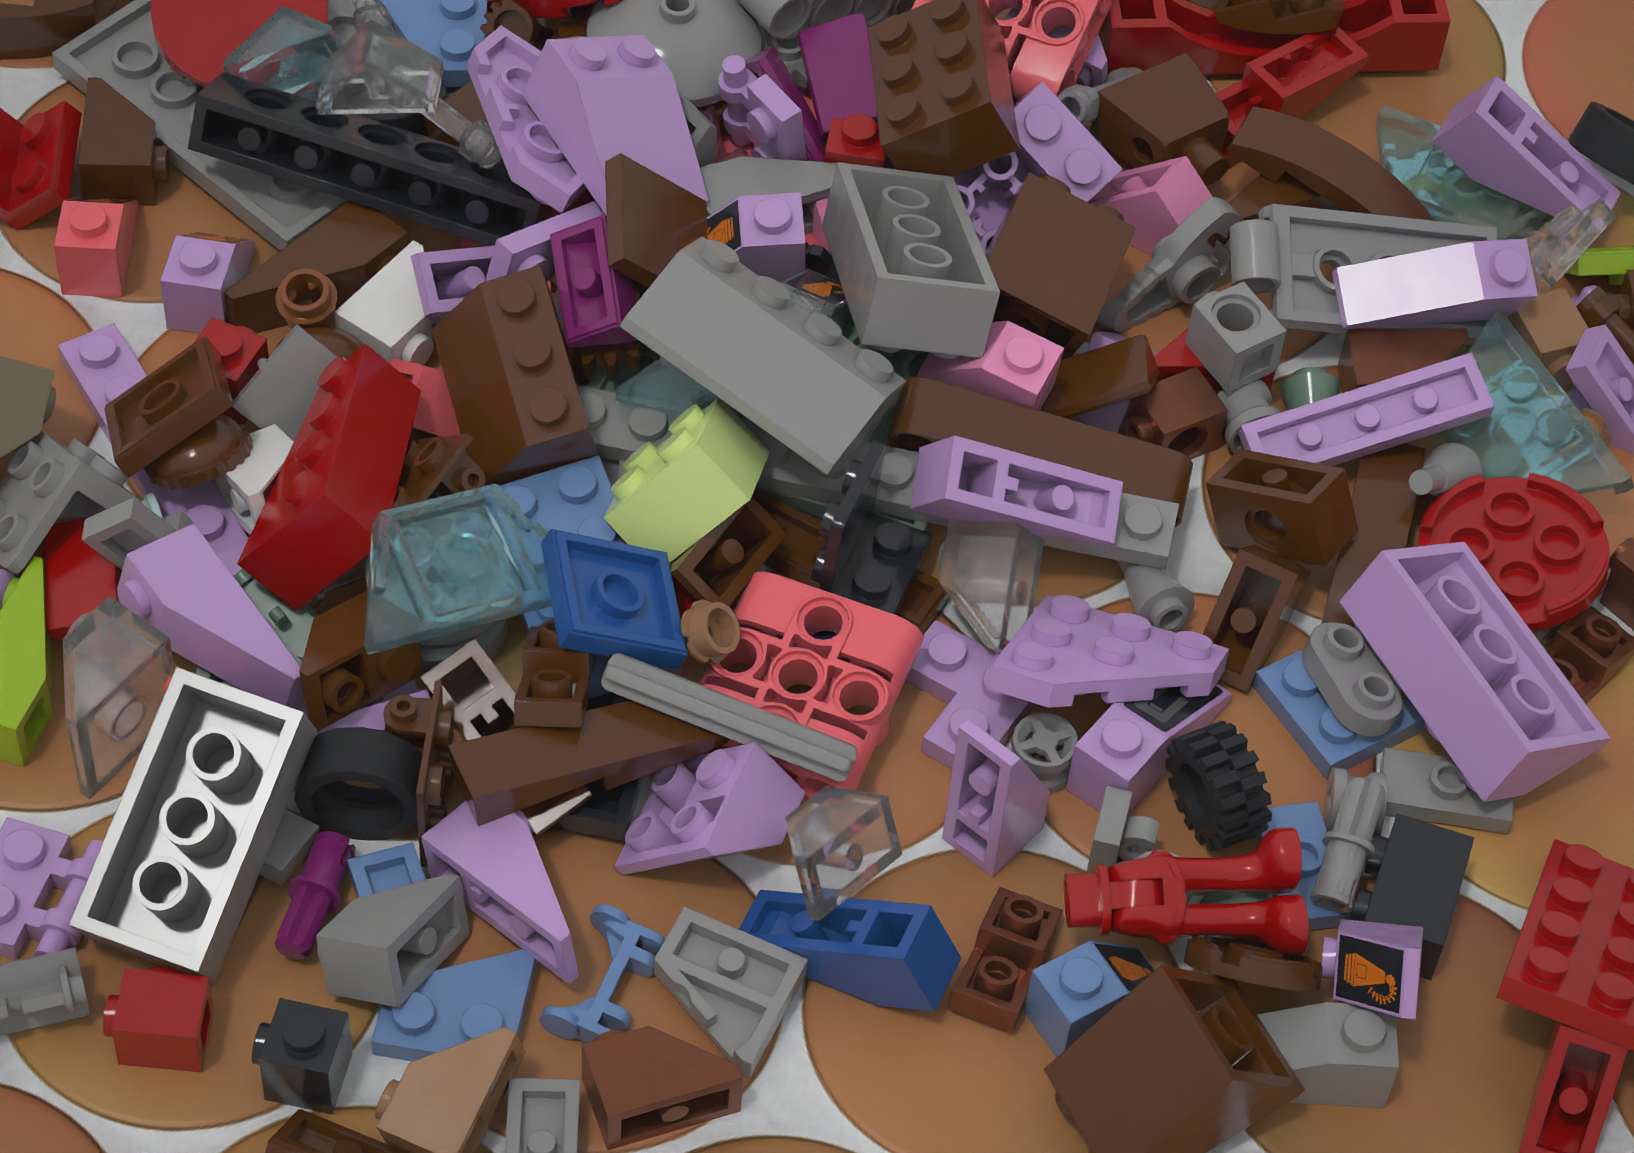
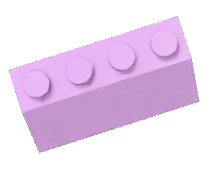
M1465 542L1382 550L1339 601L1353 620L1355 629L1371 645L1389 670L1393 683L1407 695L1424 719L1429 733L1442 744L1462 772L1464 782L1471 790L1478 794L1483 802L1525 795L1604 747L1611 739Z

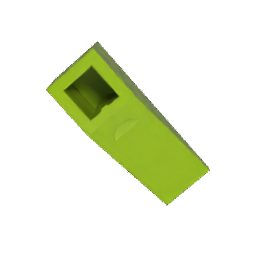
M33 556L21 578L14 577L5 590L2 609L0 610V760L24 767L54 717L52 642L46 631L45 568L43 558Z

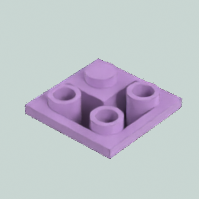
M756 742L727 749H718L658 770L651 781L652 791L639 817L632 822L625 834L626 843L614 868L622 875L780 845L793 821L805 791Z

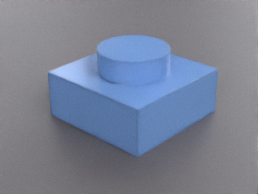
M413 842L347 859L348 874L356 898L426 880Z

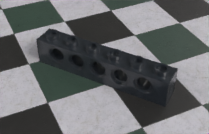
M225 72L219 74L197 94L188 143L189 150L490 246H495L496 240L550 219L552 216L553 207L537 201L530 192L511 181L502 160Z

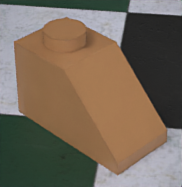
M503 1027L408 1063L400 1081L391 1080L385 1087L377 1104L375 1117L380 1121L376 1128L386 1144L407 1153H477L509 1087V1078L514 1077L526 1053L517 1032Z

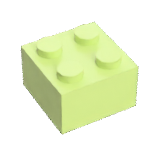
M719 397L703 410L697 404L689 407L668 428L672 434L657 447L650 441L646 442L622 465L626 473L610 489L614 498L604 519L628 545L667 552L669 563H671L751 499L770 452Z

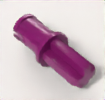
M332 831L317 833L303 870L299 876L294 877L289 883L287 889L291 902L275 941V947L281 954L291 955L297 960L310 956L317 939L316 935L320 932L326 915L336 912L341 903L340 885L346 871H348L347 859L354 858L356 854L355 845H348L350 839L346 836Z

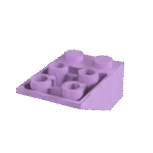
M1043 81L1032 88L1014 105L1020 150L952 176L984 253H986L1017 189L1029 172L1038 177L1040 175H1048L1059 179L1070 188L1071 194L1088 202L1122 170V167Z

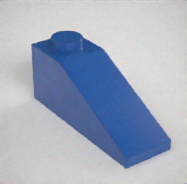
M759 890L739 928L741 931L807 958L806 978L878 1006L935 1012L961 960L960 954L931 905L804 894L803 897V893Z

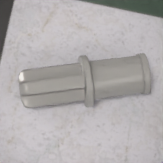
M1356 777L1347 783L1333 830L1325 832L1323 835L1322 843L1326 846V850L1314 889L1310 894V900H1314L1313 903L1335 912L1348 913L1352 911L1353 901L1367 859L1373 858L1376 851L1374 845L1371 844V839L1385 797V789L1381 784L1362 777Z

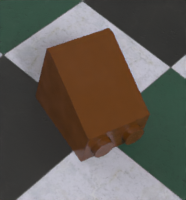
M1029 172L1017 189L985 253L1000 290L992 322L1010 321L1064 347L1061 360L1072 357L1091 334L1136 227L1124 222L1123 215L1116 209L1102 203L1090 204L1071 194L1070 188L1059 179L1048 175H1040L1038 177Z
M1160 965L1044 1068L1045 1073L1057 1091L1055 1093V1101L1059 1109L1070 1121L1078 1126L1090 1146L1088 1153H1207L1294 1100L1305 1091L1234 979Z

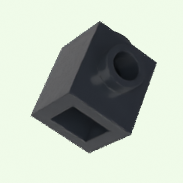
M280 998L272 1022H261L252 1048V1063L260 1065L264 1100L333 1115L352 1057L349 1014L344 1011Z

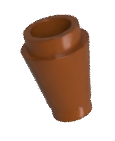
M310 268L297 269L289 273L278 287L275 301L278 311L290 328L293 329L296 324L303 329L309 327L333 328L337 302V290L333 282L319 271Z

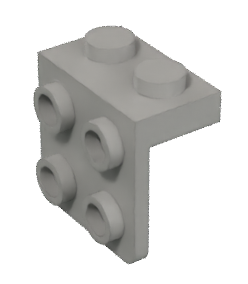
M41 431L40 434L15 449L8 462V472L0 483V565L14 574L19 573L26 566L76 491L81 492L106 509L133 497L140 502L141 499L122 486L128 477L122 470L108 462L105 457L76 438H73L69 446L66 447Z

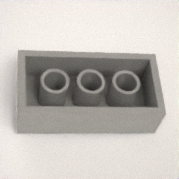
M837 162L822 228L861 344L869 345L878 351L888 353L908 349L929 352L936 357L951 360L958 359L961 356L982 358L1000 290L954 177Z
M176 667L69 925L90 940L164 967L173 968L184 974L209 976L210 983L215 984L317 733V729L305 713Z

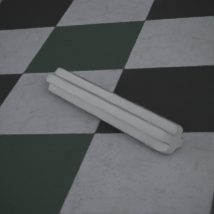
M614 653L604 670L601 686L606 691L743 745L756 742L771 756L837 782H845L854 765L857 748L853 744L622 653Z

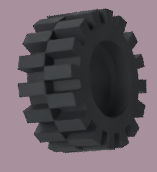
M1219 721L1171 740L1172 744L1167 745L1166 749L1170 758L1165 759L1166 769L1173 775V777L1168 778L1171 790H1175L1178 799L1174 800L1178 811L1184 810L1186 814L1184 819L1185 825L1188 830L1195 828V839L1200 844L1205 843L1206 849L1210 851H1218L1268 830L1269 825L1267 822L1272 821V812L1268 809L1267 805L1272 804L1270 793L1263 788V784L1267 783L1264 771L1258 772L1255 764L1259 759L1254 750L1248 752V740L1243 733L1237 734L1235 725Z

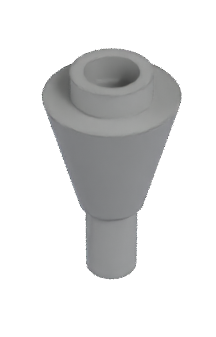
M1445 443L1432 450L1422 469L1411 474L1409 486L1418 495L1429 493L1437 498L1462 480L1478 474L1483 475L1482 465L1478 456L1469 447L1460 443Z
M1116 560L1125 573L1124 578L1134 614L1146 618L1151 623V626L1172 632L1180 629L1187 621L1194 607L1195 600L1192 592L1161 569Z

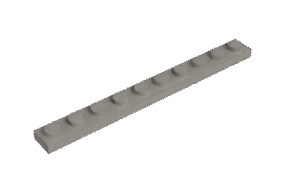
M579 386L600 458L626 461L639 447L648 441L655 447L659 446L672 435L668 430L670 425L689 408ZM739 417L770 452L755 487L756 489L830 503L832 500L841 503L845 497L841 495V489L850 463L853 459L863 462L872 443H864L832 472L826 475L750 419ZM886 446L874 512L1166 570L1179 508L1178 503L1122 493L1115 542L1111 545L969 525L911 510L910 505L919 452Z

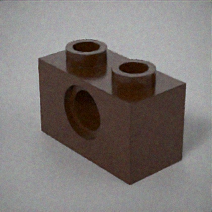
M1239 449L1206 482L1221 545L1240 549L1255 544L1287 559L1301 561L1310 565L1326 566L1359 532L1344 468Z

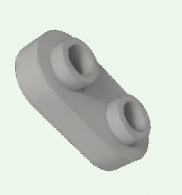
M1328 622L1315 627L1303 648L1302 661L1336 718L1347 729L1359 735L1376 737L1387 733L1402 709V697L1369 643L1363 639L1358 630L1347 624Z

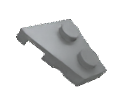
M685 906L654 958V974L729 1061L739 1065L742 1074L751 1077L805 978L808 967L807 958Z

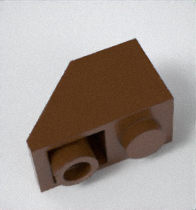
M367 590L313 619L299 673L307 716L317 729V732L424 674L415 618Z

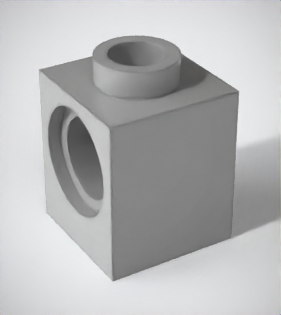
M1243 281L1221 292H1209L1193 304L1185 344L1226 393H1229L1277 371L1286 329Z

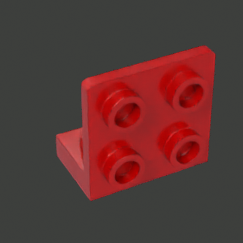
M65 100L43 114H34L24 125L0 108V218L17 230L62 205L63 200H67L69 197L82 113Z

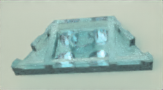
M1381 105L1375 124L1381 165L1415 195L1434 221L1497 227V240L1525 239L1557 219L1473 181L1432 142L1441 126Z
M1499 310L1492 314L1468 353L1472 352L1495 405L1491 416L1438 432L1444 443H1460L1473 450L1481 462L1484 479L1494 477L1528 478L1529 473H1535L1562 482L1580 494L1613 488L1615 494H1621L1633 489L1634 484L1631 476L1503 312Z
M497 484L380 511L372 523L364 638V647L367 654L551 607L541 542L548 531L538 522L528 519L520 510L519 504Z

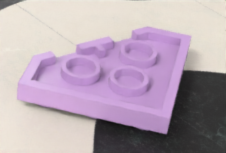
M501 25L473 49L466 68L511 181L530 192L537 201L550 205L560 213H563L587 188L522 96V92L541 51Z
M1047 595L991 664L986 689L1048 708L1072 706L1074 695L1101 692L1100 697L1106 703L1152 700L1155 689L1181 686L1180 692L1185 697L1209 696L1225 671L1229 648L1213 644L1209 637L1193 631L1175 633L1151 626V623L1146 618L1136 614L1118 613L1114 615L1090 608V605L1085 600L1075 596L1058 595L1053 597Z

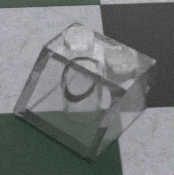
M110 596L91 613H85L78 617L71 625L67 635L63 638L65 717L80 793L89 799L141 752L164 698L163 688L169 676H173L175 671L170 637Z

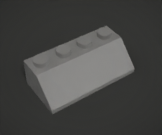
M703 236L679 250L625 316L620 327L828 475L870 439L906 383V380L893 372L892 364L884 356L873 350L861 349L842 335L841 328L832 319L820 313H810L790 298V292L781 283L767 276H758L741 264L739 256L732 248L720 241L708 240Z

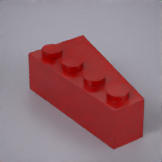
M366 343L347 359L343 356H338L332 360L320 374L317 381L319 389L237 562L238 566L295 611L384 543L421 390Z

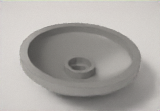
M599 0L589 16L586 37L645 35L672 72L678 92L682 93L696 108L723 100L720 96L718 77L722 72L723 60L730 55H738L746 62L761 52L762 42L757 20L737 0H622L606 7L604 0Z

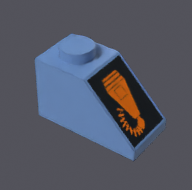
M1088 941L1032 970L1024 1013L1054 1055L1058 1057L1153 973L1155 969L1139 947Z

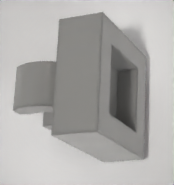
M1106 786L1086 873H1092L1095 864H1105L1107 867L1116 864L1118 856L1123 861H1128L1139 857L1145 852L1154 851L1160 822L1146 816H1131L1127 818L1132 791Z

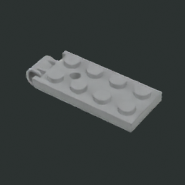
M1271 204L1258 211L1259 219L1240 221L1230 226L1231 283L1234 286L1244 281L1254 294L1272 291V309L1269 311L1284 328L1346 334L1347 329L1342 328L1334 282H1329L1322 275L1320 270L1321 264H1329L1336 269L1338 267L1472 241L1497 240V227ZM1502 319L1371 327L1467 328L1469 336L1467 345L1492 348L1503 341Z

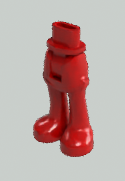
M1294 827L1272 829L1265 833L1255 851L1235 857H1173L1168 851L1154 850L1147 857L1123 861L1109 867L1105 864H1095L1092 873L1065 874L1063 891L1067 927H1096L1098 936H1108L1111 930L1113 933L1126 936L1155 939L1161 944H1172L1179 937L1202 935L1244 937L1259 940L1277 953L1288 956L1303 955L1306 951L1309 934L1308 913L1303 896L1299 894L1281 895L1248 903L1186 904L1187 897L1185 892L1194 891L1291 893L1296 889L1301 878L1302 850L1299 835Z

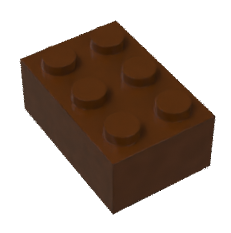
M933 0L900 15L890 16L882 22L868 27L880 144L896 170L952 177L1020 150L1003 31L984 0Z

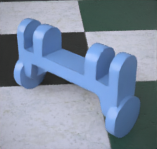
M607 904L596 905L590 915L592 925L601 932L607 941L612 962L597 994L575 1006H547L539 1018L542 1027L559 1038H577L583 1042L590 1043L605 1032L615 1029H627L632 1019L631 1014L623 1007L610 1002L625 970L643 977H650L654 973V955H657L665 941V937L632 922L622 910Z

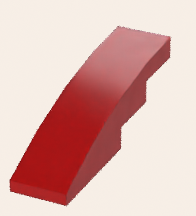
M1337 26L1333 30L1307 33L1246 63L1243 79L1216 93L1227 109L1230 119L1221 153L1229 161V166L1240 159L1229 153L1227 148L1253 106L1277 111L1300 119L1368 63L1370 55Z

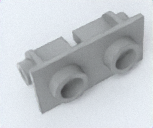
M76 947L0 964V1036L90 1015Z

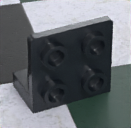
M873 441L863 462L853 459L850 463L841 489V495L845 496L843 501L838 503L832 500L827 507L821 523L819 537L828 540L827 546H822L817 556L811 581L820 584L819 589L898 615L929 552L932 534L873 513L886 450L885 444Z

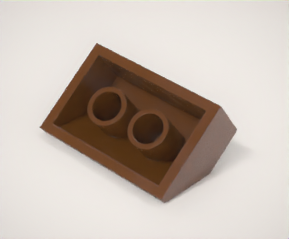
M541 265L480 283L432 329L461 435L470 434L474 438L465 451L484 472L485 486L483 491L599 455L556 307Z

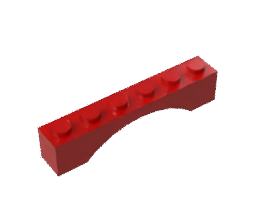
M1113 0L1098 33L1107 58L1108 74L1122 67H1136L1145 71L1184 53H1187L1192 58L1202 74H1244L1246 63L1305 35L1266 34L1232 28L1218 23L1215 10L1206 9L1186 0ZM1445 0L1344 1L1345 9L1338 27L1370 55L1368 63L1359 71L1438 70L1451 23Z

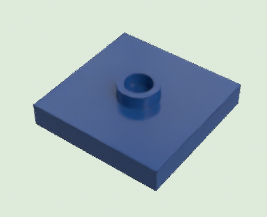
M550 529L542 540L541 547L559 647L612 657L614 653H622L647 664L678 669L688 656L684 636L681 633V619L667 552Z

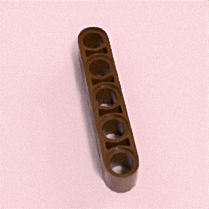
M923 377L905 379L906 383L898 393L887 438V443L890 447L919 452V448L954 435L1122 481V493L1178 503L1179 508L1175 527L1179 526L1182 522L1193 468V462L1183 453Z

